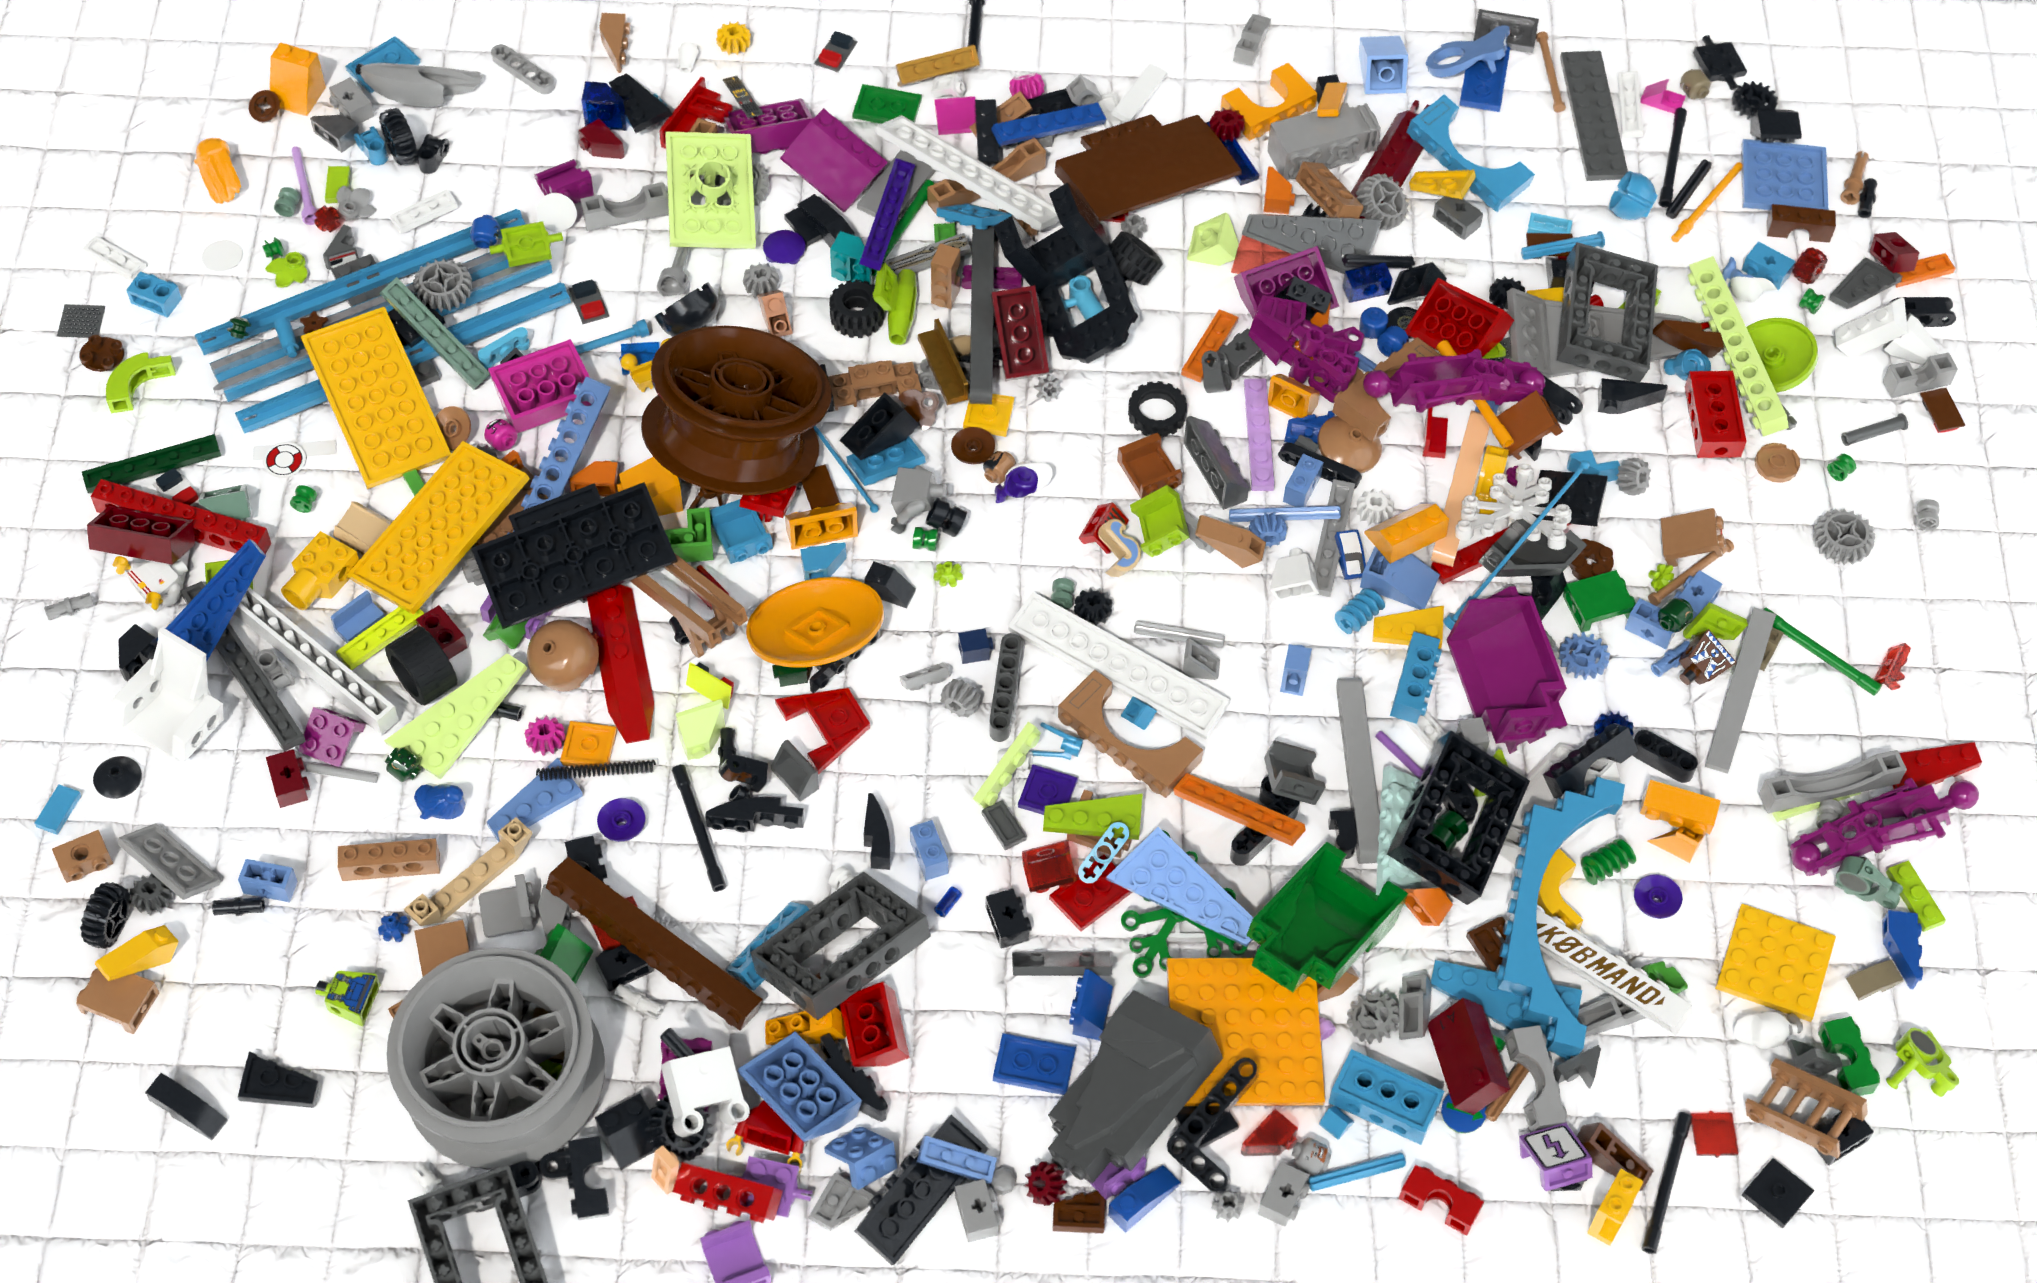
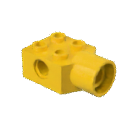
M320 531L291 562L295 574L281 588L282 595L290 604L300 610H306L316 598L332 599L349 581L347 574L359 561L357 551Z

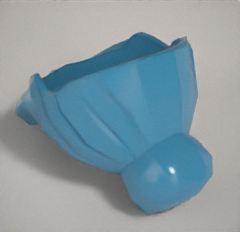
M1687 349L1679 353L1675 359H1667L1664 362V370L1668 375L1676 374L1682 380L1687 381L1690 371H1711V363L1708 357L1702 354L1701 351Z

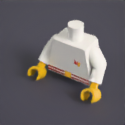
M117 556L112 564L114 567H117L116 572L122 575L125 571L128 572L127 576L131 586L156 613L160 612L165 606L176 604L181 594L180 590L183 589L179 576L188 571L182 560H178L169 566L166 563L155 561L133 562L128 561L125 557Z

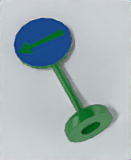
M1492 1034L1498 1053H1501L1506 1044L1501 1038ZM1448 1094L1442 1103L1441 1114L1443 1121L1450 1129L1466 1134L1476 1131L1483 1125L1486 1119L1485 1110L1487 1108L1484 1107L1472 1115L1454 1108L1450 1094Z

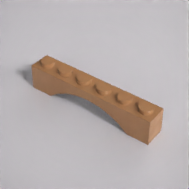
M1033 138L1016 146L1008 156L993 166L992 169L1016 182L1046 167V150L1036 138ZM944 179L927 187V204L935 214L938 207L971 203L981 198L979 194L964 188L962 184L954 180Z

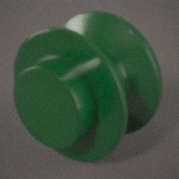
M242 317L230 318L229 321L233 323V326L227 328V331L231 332L230 335L232 337L243 339L244 336H249V333L246 332V327H251L252 324L247 319Z

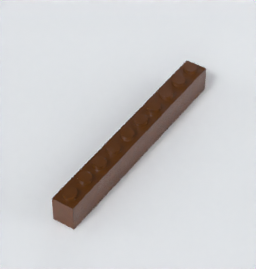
M567 857L549 874L545 888L552 895L563 900L571 909L578 911L590 923L597 925L612 939H616L624 945L631 953L646 961L650 967L665 975L669 981L684 989L688 995L703 1003L707 1009L722 1017L729 1025L741 1031L758 1013L763 1001L761 997L571 858Z

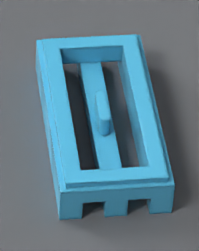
M1531 212L1527 233L1570 234L1573 221Z

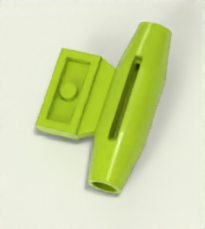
M883 263L880 271L877 270L873 298L884 311H889V341L895 345H902L906 342L914 321L917 301L916 274L910 269H903L897 277L886 263Z

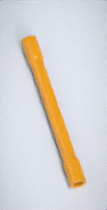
M1447 340L1440 342L1436 347L1441 356H1457ZM1473 400L1502 448L1512 445L1514 442L1513 438L1505 426L1501 424L1487 401Z

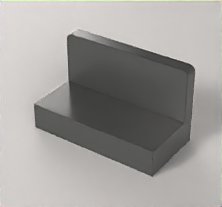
M1794 1039L1787 1041L1795 1065L1799 1069L1823 1076L1843 1066L1840 1056L1819 1050L1815 1046Z

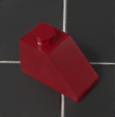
M600 119L578 130L579 145L584 151L587 150L591 156L614 159L625 158L623 143Z

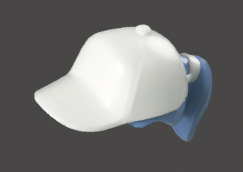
M1730 257L1727 266L1722 272L1728 288H1731L1733 295L1740 302H1755L1763 292L1777 290L1771 281L1765 278H1753V276L1745 275L1739 269H1736V261L1733 257Z

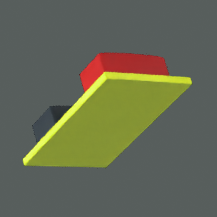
M690 662L686 685L712 701L721 699L723 707L728 709L733 694L734 682L725 677L721 680L709 673V667L700 662L696 665Z

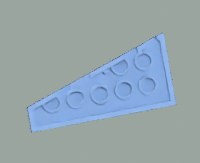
M1159 827L1106 877V880L1247 947L1253 941L1246 936L1253 917Z

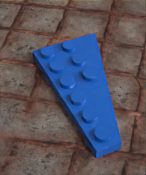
M249 539L165 628L206 653V661L211 656L266 557L259 546Z

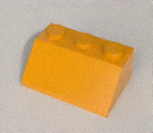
M852 502L838 503L833 506L817 507L813 510L793 512L785 515V526L791 550L857 537V509Z
M1419 504L1365 530L1364 534L1391 564L1446 537L1449 518L1437 504Z
M1650 780L1642 798L1640 814L1645 815L1650 820L1666 821L1674 827L1683 826L1690 828L1697 834H1710L1715 825L1721 800Z

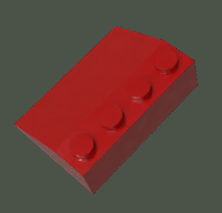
M1437 278L1405 329V332L1413 339L1418 337L1437 351V345L1447 340L1457 355H1465L1475 349H1479L1483 358L1505 337L1515 320L1505 310Z

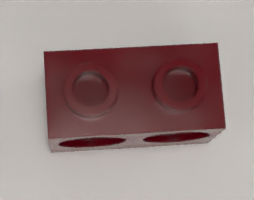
M440 605L416 619L417 626L425 628L435 638L448 659L453 658L468 648L465 635Z

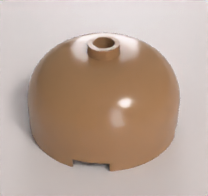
M554 620L546 623L534 633L527 648V663L534 678L546 687L560 692L572 691L581 687L580 684L589 674L592 675L594 673L599 658L596 639L593 638L587 628L570 620Z

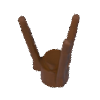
M700 487V492L689 509H694L703 497L712 499L716 496L719 506H722L723 493Z

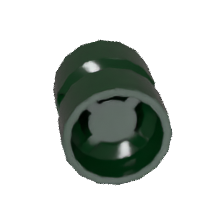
M1446 810L1436 820V823L1432 825L1434 827L1432 832L1424 838L1434 845H1440L1441 849L1449 854L1456 846V843L1468 833L1469 828L1466 821L1459 814Z

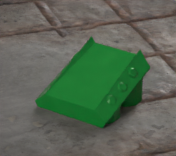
M557 923L556 927L548 933L545 947L536 950L534 954L554 963L576 984L594 950L568 929Z

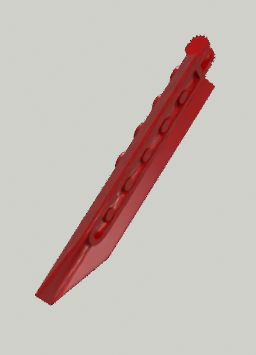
M619 584L588 596L587 602L594 638L599 649L598 661L608 713L625 743L629 744L650 740L655 704L632 588Z

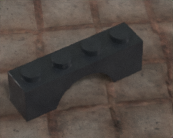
M1616 723L1610 724L1604 728L1602 733L1588 739L1585 745L1570 752L1564 760L1553 764L1550 770L1543 774V777L1555 799L1561 798L1565 791L1579 794L1585 790L1586 773L1596 760L1605 757L1621 764L1639 750L1628 727Z

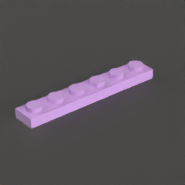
M1244 379L1251 491H1274L1266 379Z

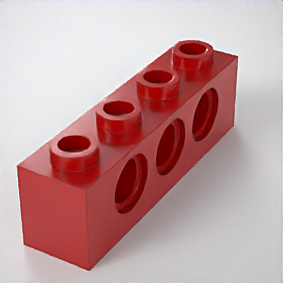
M681 1162L672 1191L681 1195L680 1201L695 1204L696 1200L704 1202L703 1207L718 1211L720 1206L727 1208V1214L741 1217L742 1213L749 1214V1220L764 1224L765 1219L775 1220L783 1193L782 1190L772 1186ZM707 1182V1189L701 1194V1185ZM730 1188V1196L724 1200L723 1194L726 1189ZM753 1194L754 1201L747 1207V1198Z

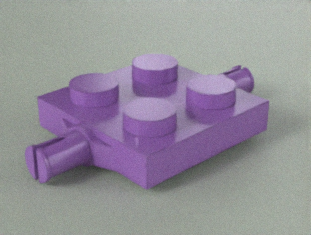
M749 1156L746 1170L742 1176L727 1173L731 1176L782 1190L783 1193L776 1216L789 1218L791 1205L796 1198L811 1201L813 1190L798 1188L797 1178L800 1167L796 1165ZM753 1194L747 1198V1207L754 1201Z

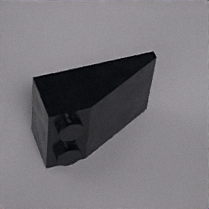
M884 392L839 441L857 458L863 460L904 441L914 432L919 423Z

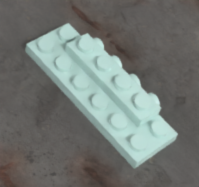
M1391 766L1383 769L1382 792L1380 795L1381 812L1379 815L1380 830L1378 835L1379 847L1376 895L1378 896L1387 881L1401 889L1421 888L1422 877L1387 855L1420 779Z

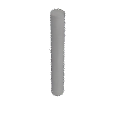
M309 762L306 765V772L370 783H377L378 774Z

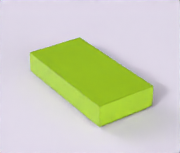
M328 166L325 203H338L336 199L338 190L342 186L349 188V166Z

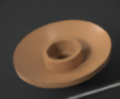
M449 406L442 409L436 415L435 419L449 450H455L462 441L466 442L471 432V421L465 410L456 406Z

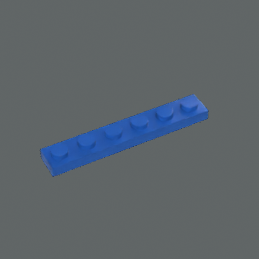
M1097 102L997 123L992 126L991 130L999 146L1033 138L1101 125L1107 119Z

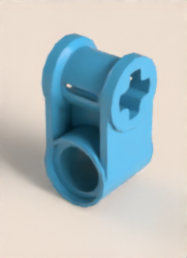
M371 126L370 130L361 134H354L358 148L365 154L370 163L373 165H383L388 161L385 142L374 126Z

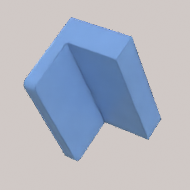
M366 590L331 615L330 618L334 631L348 643L384 618L385 614L373 603L371 594Z

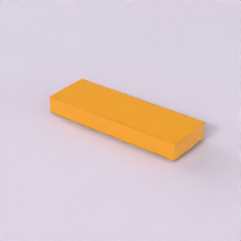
M1347 82L1326 83L1317 109L1318 117L1339 116L1347 92Z

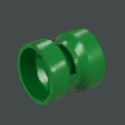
M915 527L912 549L920 550L921 548H927L928 551L935 552L938 541V529L924 530L922 527Z

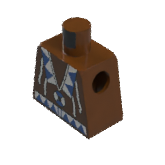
M1707 629L1695 635L1679 658V663L1685 669L1679 677L1686 685H1690L1694 680L1697 684L1701 685L1711 681L1737 662L1714 634Z

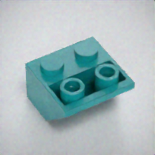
M842 231L839 232L830 248L831 277L845 282L849 280L851 282H855V280H860V282L868 281L869 285H872V269L859 264L865 248L860 237Z

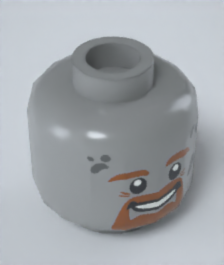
M1311 1137L1305 1138L1301 1143L1296 1142L1291 1154L1295 1157V1166L1312 1175H1317L1320 1171L1325 1172L1331 1160L1328 1146Z

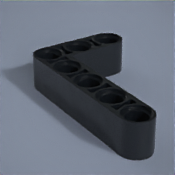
M1241 1058L1232 1066L1167 1142L1169 1154L1214 1194L1225 1193L1226 1188H1230V1179L1198 1147L1259 1077V1069L1250 1058ZM1244 1065L1253 1066V1073L1248 1077H1243L1240 1074V1070ZM1228 1084H1234L1237 1087L1235 1094L1232 1096L1224 1095V1088ZM1212 1103H1217L1220 1106L1219 1112L1216 1115L1207 1114V1107ZM1193 1123H1202L1203 1130L1197 1135L1190 1133V1127ZM1177 1142H1184L1186 1144L1185 1151L1181 1154H1175L1173 1146ZM1198 1158L1204 1159V1168L1201 1171H1194L1192 1168L1194 1160ZM1217 1175L1223 1176V1186L1213 1188L1211 1185L1213 1177Z

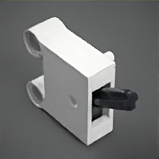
M672 1028L666 1029L661 1034L660 1039L678 1058L660 1065L674 1116V1132L680 1137H688L699 1132L703 1127V1118L695 1110L720 1103L723 1105L719 1110V1118L725 1125L733 1126L746 1120L750 1109L743 1099L730 1046L695 1054ZM732 1107L737 1110V1118L731 1113ZM685 1118L690 1120L691 1130L685 1126Z

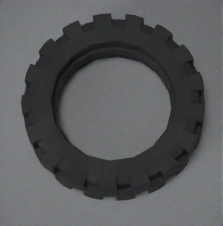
M1153 381L1147 382L1146 385L1138 386V389L1134 390L1129 398V421L1131 424H1134L1135 430H1140L1141 434L1145 436L1158 432L1162 438L1168 437V434L1171 433L1173 435L1177 432L1178 428L1181 429L1186 420V397L1184 394H1181L1179 388L1175 389L1170 383L1164 384L1163 381H1157V383H1153ZM1163 399L1171 403L1176 412L1165 420H1153L1143 415L1139 407L1147 400Z

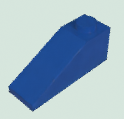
M1162 1165L1127 1187L1110 1202L1108 1216L1127 1233L1179 1187L1181 1182Z

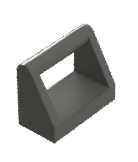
M788 739L785 740L771 764V770L801 802L819 790L818 772Z

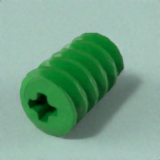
M1618 838L1613 840L1612 843L1606 844L1605 847L1591 852L1589 856L1582 857L1581 868L1586 880L1592 885H1597V879L1602 882L1606 878L1605 875L1612 877L1613 871L1619 873L1621 872V867L1626 869L1629 863L1633 865L1637 860L1629 844Z

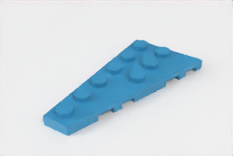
M1435 960L1431 979L1433 988L1456 1001L1465 998L1482 1005L1486 1016L1510 1031L1512 1029L1540 1025L1542 1033L1546 1037L1547 1025L1522 1019L1524 1010L1520 1009L1523 995L1497 989L1499 980L1495 979L1496 972ZM1553 984L1568 1010L1577 1019L1582 990ZM1551 1051L1560 1056L1564 1061L1569 1060L1571 1057L1570 1055Z

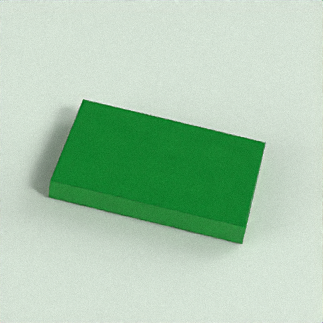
M862 84L852 113V119L882 124L902 115L915 123L922 102V94Z

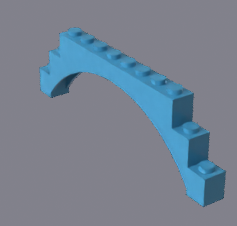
M1597 777L1592 785H1588L1585 795L1565 791L1561 798L1556 799L1554 809L1534 804L1529 812H1525L1522 820L1525 831L1521 834L1518 847L1522 848L1521 854H1518L1515 861V869H1518V872L1511 884V890L1514 891L1513 898H1510L1507 906L1510 918L1506 920L1503 929L1506 941L1502 943L1499 956L1503 957L1502 964L1498 965L1495 979L1499 980L1497 989L1523 995L1520 1009L1524 1010L1522 1019L1548 1026L1546 1032V1040L1549 1041L1547 1050L1573 1057L1579 1055L1584 1049L1587 1026L1580 1024L1568 1010L1547 973L1537 936V900L1545 870L1553 854L1562 843L1589 822L1606 814L1615 815L1622 806L1625 784Z

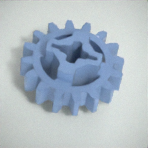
M1582 632L1581 637H1578L1574 633L1571 639L1566 637L1564 644H1561L1559 650L1560 657L1558 658L1562 660L1560 666L1567 667V674L1575 673L1574 678L1576 679L1579 675H1582L1583 680H1586L1589 675L1592 679H1595L1597 673L1602 675L1604 669H1607L1610 653L1606 652L1608 646H1601L1602 639L1594 640V634L1586 637L1585 632Z

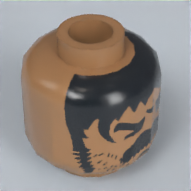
M996 451L983 464L985 478L991 483H1003L1008 470L1016 464L1014 457L1006 451Z

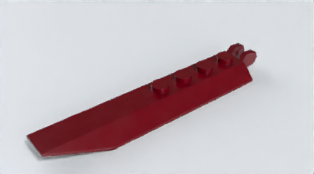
M1415 99L1410 111L1397 113L1377 150L1372 155L1351 191L1355 198H1357L1355 192L1359 189L1360 183L1367 177L1378 173L1380 175L1386 174L1387 177H1393V182L1399 181L1398 186L1402 187L1424 149L1407 133L1411 120L1418 115L1416 111L1420 106V101Z

